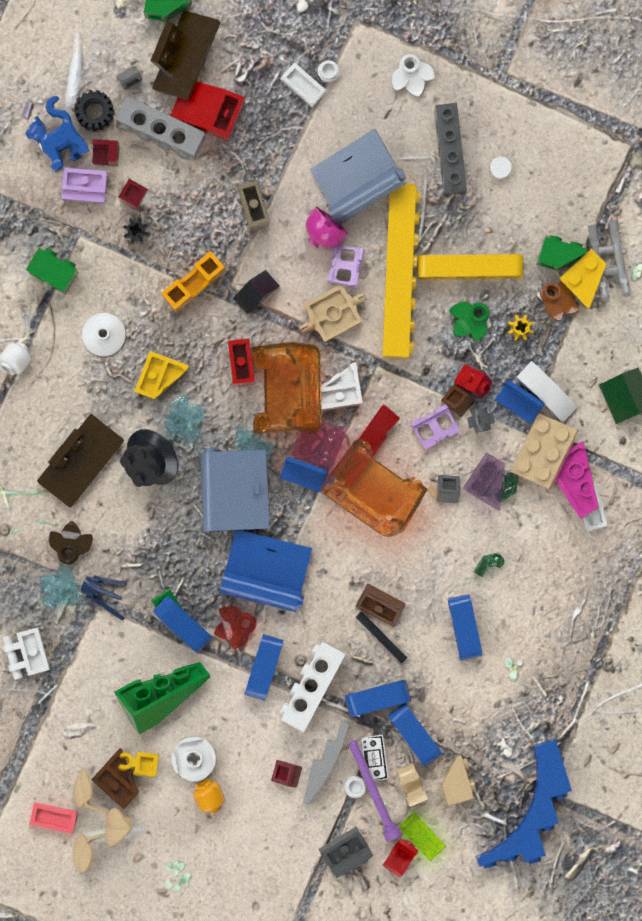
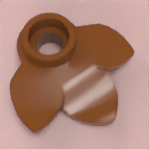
M563 282L558 284L547 283L541 288L540 297L545 302L546 312L554 320L560 321L563 314H574L579 311L577 303L571 296L573 293ZM547 292H551L553 297L549 296Z

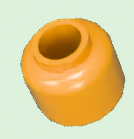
M206 779L195 786L193 798L201 812L214 814L221 810L225 796L216 781Z

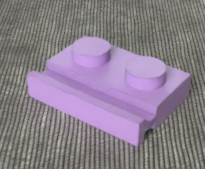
M64 168L61 200L105 204L108 172Z

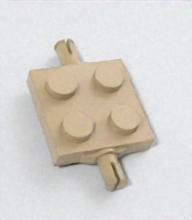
M340 284L304 304L310 321L299 326L302 335L315 329L320 334L323 342L326 343L363 322L357 312L356 305L368 299L364 292L352 298L345 291L343 285Z

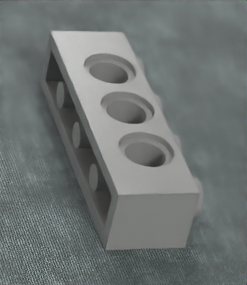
M126 96L116 117V122L119 125L118 128L127 133L131 131L136 132L142 140L147 142L153 140L158 143V147L166 151L172 149L178 152L177 155L185 160H189V158L196 159L206 138L205 132ZM136 118H146V122L143 125L135 124ZM157 126H164L166 128L165 132L160 135L156 134L154 130ZM177 135H183L185 141L177 144L174 142V138Z

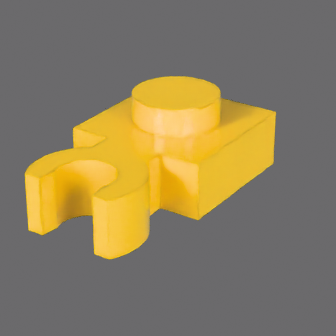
M136 752L135 757H132L129 753H121L120 758L127 759L128 764H120L118 769L126 771L129 768H134L133 775L155 778L159 755Z

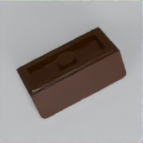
M367 584L355 607L394 627L406 604L371 584Z

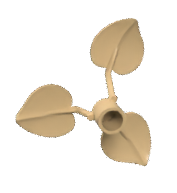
M85 768L80 771L74 783L73 798L75 804L78 807L85 805L87 808L107 815L105 833L88 838L84 834H80L75 840L73 861L80 874L86 872L92 863L93 849L90 843L93 840L105 837L109 846H115L130 834L132 830L131 817L123 816L118 808L106 811L90 804L89 801L93 796V788Z

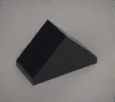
M264 270L250 279L233 299L248 315L278 289L280 285Z

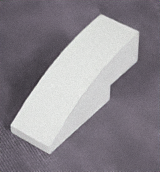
M532 361L515 378L532 396L545 404L544 407L562 423L577 408L573 401Z

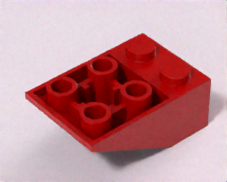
M196 82L189 100L177 97L170 116L209 135L229 142L244 108L245 97L223 88Z

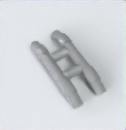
M617 220L609 221L612 244L609 246L599 247L596 224L588 225L590 248L600 258L601 255L614 253L616 266L607 267L601 277L598 290L603 301L610 299L606 276L618 274V282L623 297L631 295Z

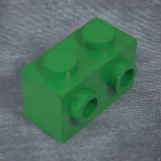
M38 248L26 271L66 295L79 273L75 269L76 264L66 258L64 261L56 258L57 253L49 248L45 250Z

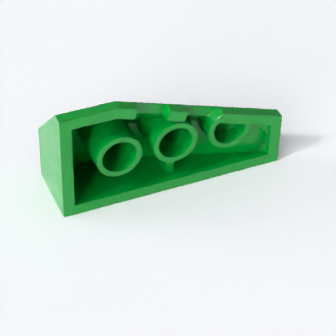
M200 662L174 669L173 673L168 675H153L154 679L147 681L135 680L114 691L128 720L139 735L158 725L211 678Z

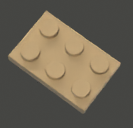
M538 413L510 472L551 490L579 431Z

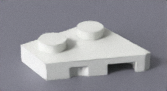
M356 362L349 365L341 373L333 376L327 383H323L316 388L320 411L363 405Z

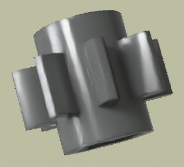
M487 408L471 411L472 417L467 418L469 428L474 427L475 433L491 430L490 424L495 423L493 412L488 413Z

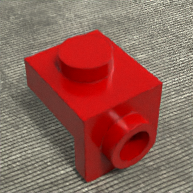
M464 364L453 383L483 399L491 388L492 380L486 374Z
M400 839L393 846L382 866L401 878L419 850L410 841Z

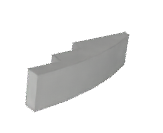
M340 721L336 742L327 740L322 761L313 759L303 804H309L333 769L344 744L349 722Z

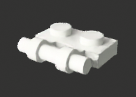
M39 627L17 633L19 642L13 643L11 635L3 637L5 645L3 650L4 653L7 652L10 663L8 668L12 672L14 680L23 678L20 670L22 668H26L28 676L50 670ZM21 648L24 661L18 663L15 650Z

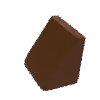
M456 384L441 399L459 417H462L474 403L473 398Z

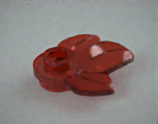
M235 606L220 608L218 611L223 621L216 627L214 635L222 639H230L232 649L244 646L247 643L248 635L256 628L255 617L250 613H242ZM244 619L250 622L248 628H244L241 625Z

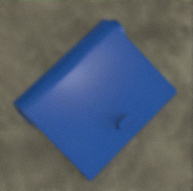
M235 530L219 593L296 612L297 608H302L304 596L300 595L312 548L244 530Z

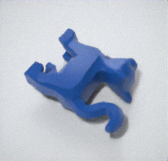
M58 96L50 97L46 101L45 108L52 117L61 118L63 124L48 134L45 124L36 116L35 121L29 125L25 132L26 137L38 142L42 152L51 159V169L53 172L64 168L63 160L60 156V152L64 149H70V157L74 162L82 158V154L89 152L84 139L77 133L70 115L65 110L54 108V104L59 100Z

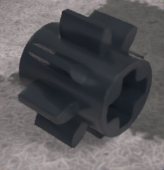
M140 217L137 221H133L130 218V224L123 226L128 231L124 238H131L132 245L135 244V241H140L141 244H144V236H150L148 232H145V229L149 227L148 223L142 225ZM139 227L141 233H137L136 236H134L131 230H136V228Z

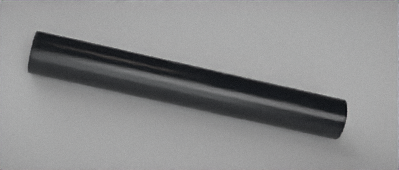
M362 611L355 617L401 664L408 658Z

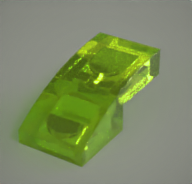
M415 812L399 825L400 830L430 861L446 847L441 839Z

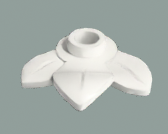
M413 54L403 56L400 60L399 68L394 71L392 76L394 90L397 91L406 87L412 95L420 96L424 90V81L434 79L433 69L429 64L420 62L419 58ZM408 62L414 64V67L412 69H408L406 67V64Z

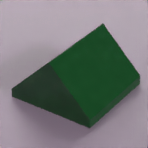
M639 368L624 372L599 384L615 424L642 413V374Z

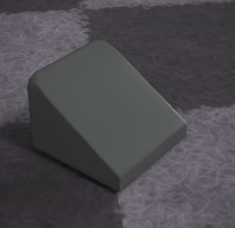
M133 66L118 74L117 79L122 88L127 89L142 81V76L139 70Z
M438 475L437 502L458 503L460 497V476Z

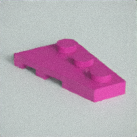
M582 441L570 449L556 478L557 483L581 520L600 508L585 443Z

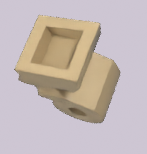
M413 763L401 769H396L403 791L406 792L409 808L427 802V795L421 787L422 783Z

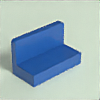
M510 380L506 382L495 399L496 402L529 424L533 422L545 405Z
M287 456L280 479L321 493L328 471Z

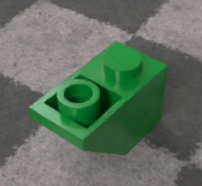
M146 0L143 11L144 17L162 22L169 21L189 8L192 0Z
M550 235L543 240L536 265L557 271L582 258L586 254L587 249L583 248L581 243L571 241L569 244L562 242V238Z

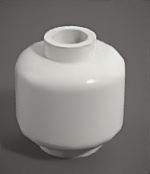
M21 342L18 344L9 343L0 355V367L9 375L21 374L31 361L29 348Z

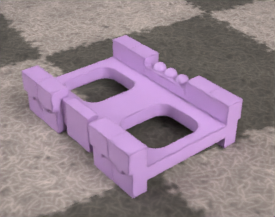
M343 245L334 247L332 268L329 270L327 284L336 283L352 286L353 289H357L359 270L364 253L363 248L359 249ZM341 251H354V261L341 260ZM340 269L350 271V281L337 280V271Z
M446 404L434 410V414L432 413L424 419L421 417L410 423L424 450L437 444L436 442L442 441L443 438L446 439L447 436L450 437L460 432ZM444 414L449 416L453 424L452 427L446 430H442L437 422V418ZM424 425H429L433 432V437L424 441L419 435L418 429Z

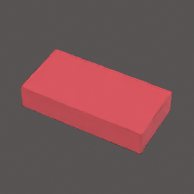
M34 802L29 825L73 834L78 811Z

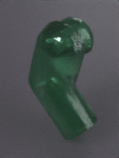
M513 472L505 474L503 489L494 494L499 504L517 492L518 477Z
M499 553L484 555L473 572L483 577L488 567L496 566L501 568L505 564V559Z

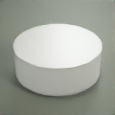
M496 157L490 164V173L496 179L508 177L512 169L511 162L505 157Z
M351 776L346 780L344 788L348 796L359 798L365 794L367 786L362 777Z

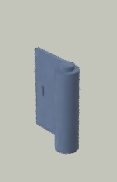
M376 129L368 132L310 169L330 204L328 207L329 212L338 225L343 224L405 185V180L407 179L404 171L396 166Z
M204 448V452L200 453L203 532L269 529L266 450L217 452V448Z

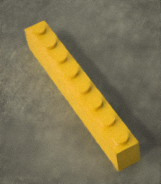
M405 184L389 194L382 358L408 360L409 354H413L414 341H410V333H414L415 320H411V311H415V298H411L412 290H416V277L412 276L413 268H417V255H413L414 247H418V234H414V227L419 225V212H415V204L420 203V191H416V184Z

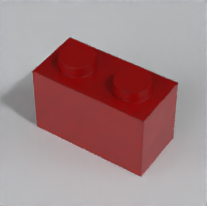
M250 339L228 341L233 386L255 385Z

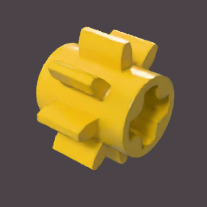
M515 315V322H508V325L512 328L507 334L513 333L515 336L514 341L519 337L526 341V334L532 335L534 333L530 330V326L534 322H528L526 320L527 315L520 319ZM518 323L521 326L524 325L526 327L523 330V333L520 330L517 331L515 329L518 326Z

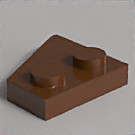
M119 748L91 781L124 810L139 791L133 780L130 768L126 771L118 769L120 764L127 765L126 759L120 758L123 750Z

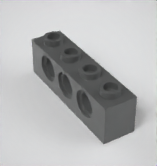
M457 103L435 105L434 116L443 195L465 193L467 186Z

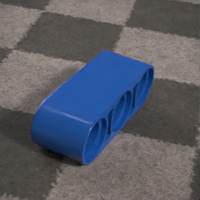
M470 594L448 598L460 660L481 657L482 649Z
M168 595L153 610V613L197 654L213 638Z
M266 634L262 635L244 695L263 701L266 700L284 640Z
M406 679L344 696L350 717L411 701Z
M406 703L388 715L424 767H427L443 755Z

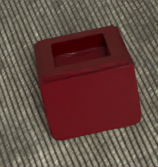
M276 760L271 781L296 788L302 766Z

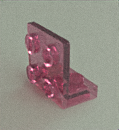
M306 416L292 451V457L332 471L347 428L340 425L337 427Z

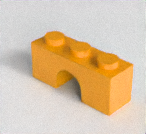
M210 251L194 264V268L186 276L174 281L161 292V295L177 313L226 271L225 267Z

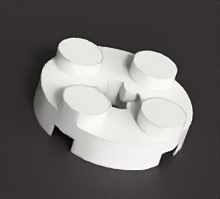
M200 737L183 739L175 747L172 754V765L175 772L188 781H200L206 778L213 771L216 763V753L213 746L206 739ZM193 752L196 756H200L197 765L188 762V758L191 757Z

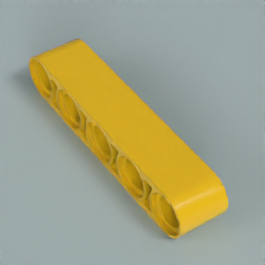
M421 255L417 257L418 279L523 278V255Z

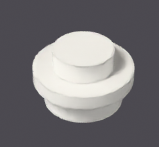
M324 61L318 68V75L324 82H333L339 76V67L333 61Z

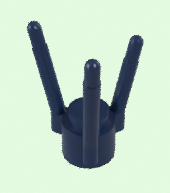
M96 575L93 578L86 576L81 587V592L86 594L85 597L93 600L120 620H124L121 614L95 596H99L102 593L111 598L122 600L121 596L103 589V584L101 583L126 586L127 583L101 578Z

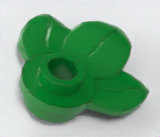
M459 302L450 308L449 312L457 318L453 327V335L466 336L471 333L475 341L485 336L487 331L486 321L490 315V311L485 304L475 303L471 305L467 302ZM475 311H482L483 316L480 318L476 317Z

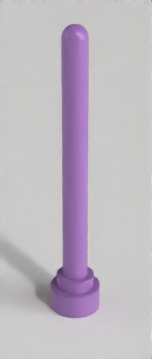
M353 740L349 743V747L385 826L383 827L385 840L387 842L400 837L402 832L399 826L392 823L359 745Z

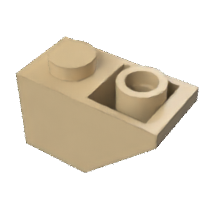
M460 754L455 756L441 782L448 806L474 799L473 793L476 792L473 780H468L466 773L470 771L467 759H462Z

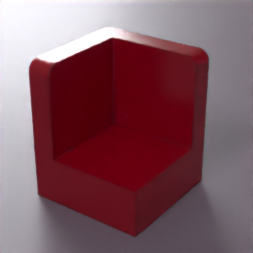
M92 139L93 165L118 166L119 142L116 140Z
M129 178L118 196L119 201L139 212L141 209L140 204L146 196L148 189Z

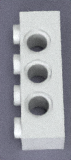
M324 642L320 645L316 643L310 654L313 656L310 665L305 663L300 673L303 676L300 684L295 682L289 693L293 696L289 704L285 702L279 712L282 715V721L302 732L307 728L345 656V653ZM318 660H325L328 663V668L325 672L321 673L315 669V664ZM309 679L315 680L318 684L317 689L313 692L305 689V682ZM304 699L307 702V708L304 711H297L294 707L296 700Z

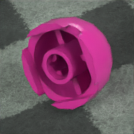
M315 207L306 219L305 228L310 236L308 241L316 248L320 245L324 248H334L345 240L348 232L342 225H338L330 218L332 216L319 207Z

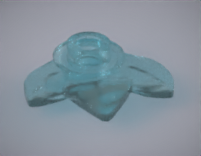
M180 396L170 405V413L164 420L165 428L170 433H181L186 438L197 437L201 434L197 424L203 419L205 409L197 405L189 406L187 397ZM177 419L179 421V425H174L172 423V420Z
M60 565L57 575H43L40 577L41 586L46 592L40 600L44 605L48 607H57L61 604L72 605L78 600L79 590L74 585L75 576L68 567ZM70 590L72 597L67 599L64 593Z

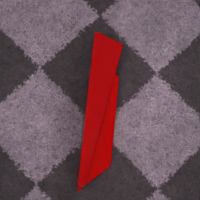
M383 404L321 492L327 494L350 490L387 438L385 434L400 420V417Z

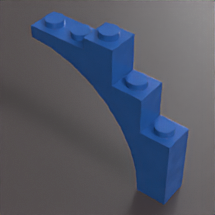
M555 739L533 745L536 759V784L528 811L518 827L504 841L494 848L475 856L479 867L484 866V869L491 868L497 865V861L505 859V862H510L518 859L517 855L521 854L522 860L524 862L528 861L529 864L537 863L542 860L541 857L546 856L538 830L541 829L542 832L549 831L555 828V824L559 823L551 797H555V800L567 797V792L572 791Z

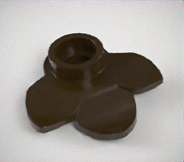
M74 521L67 523L62 529L61 534L55 531H51L49 534L50 547L57 552L58 559L67 565L75 563L79 555L88 552L93 542L92 534L81 535L79 527ZM68 549L73 553L70 558L65 557V551Z

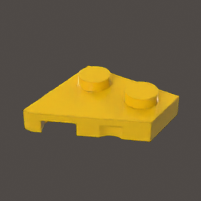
M590 249L559 279L589 309L607 265Z
M149 351L134 392L156 400L189 369V365Z

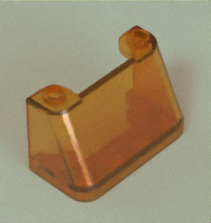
M298 342L253 346L252 361L258 369L264 370L265 412L257 413L253 420L254 434L317 432L322 424L321 355L319 348L312 344Z
M357 439L324 481L320 491L377 533L385 537L400 534L405 531L428 488L423 486L422 481L415 477L403 480L371 457L372 450L369 443Z

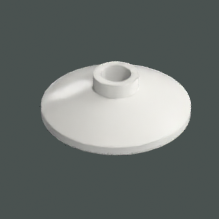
M99 313L87 320L82 330L84 345L91 353L98 356L115 354L125 342L126 333L124 325L112 314ZM106 330V337H100L99 332Z

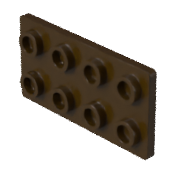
M183 11L177 26L166 21L150 60L159 68L152 86L154 91L185 100L190 99L219 28L220 21L218 19Z
M90 414L78 430L75 428L47 462L50 465L37 479V482L71 508L124 443V439L93 414Z

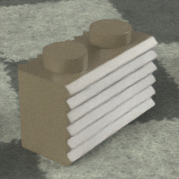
M255 180L237 186L250 231L268 227L270 219L261 194L259 182Z

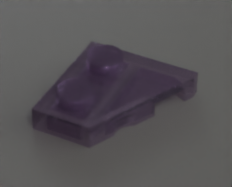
M486 452L464 485L463 490L499 512L501 509L505 463Z

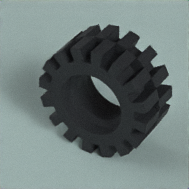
M88 90L89 93L86 94L84 92L81 98H77V103L74 106L75 116L80 125L85 127L86 130L97 132L100 129L102 131L105 126L108 128L110 121L112 122L114 119V106L111 99L104 92ZM92 103L100 104L103 108L102 115L96 119L90 118L86 114L87 107Z

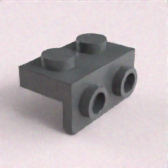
M357 826L319 848L322 857L335 878L348 874L350 870L366 863L373 857V853Z

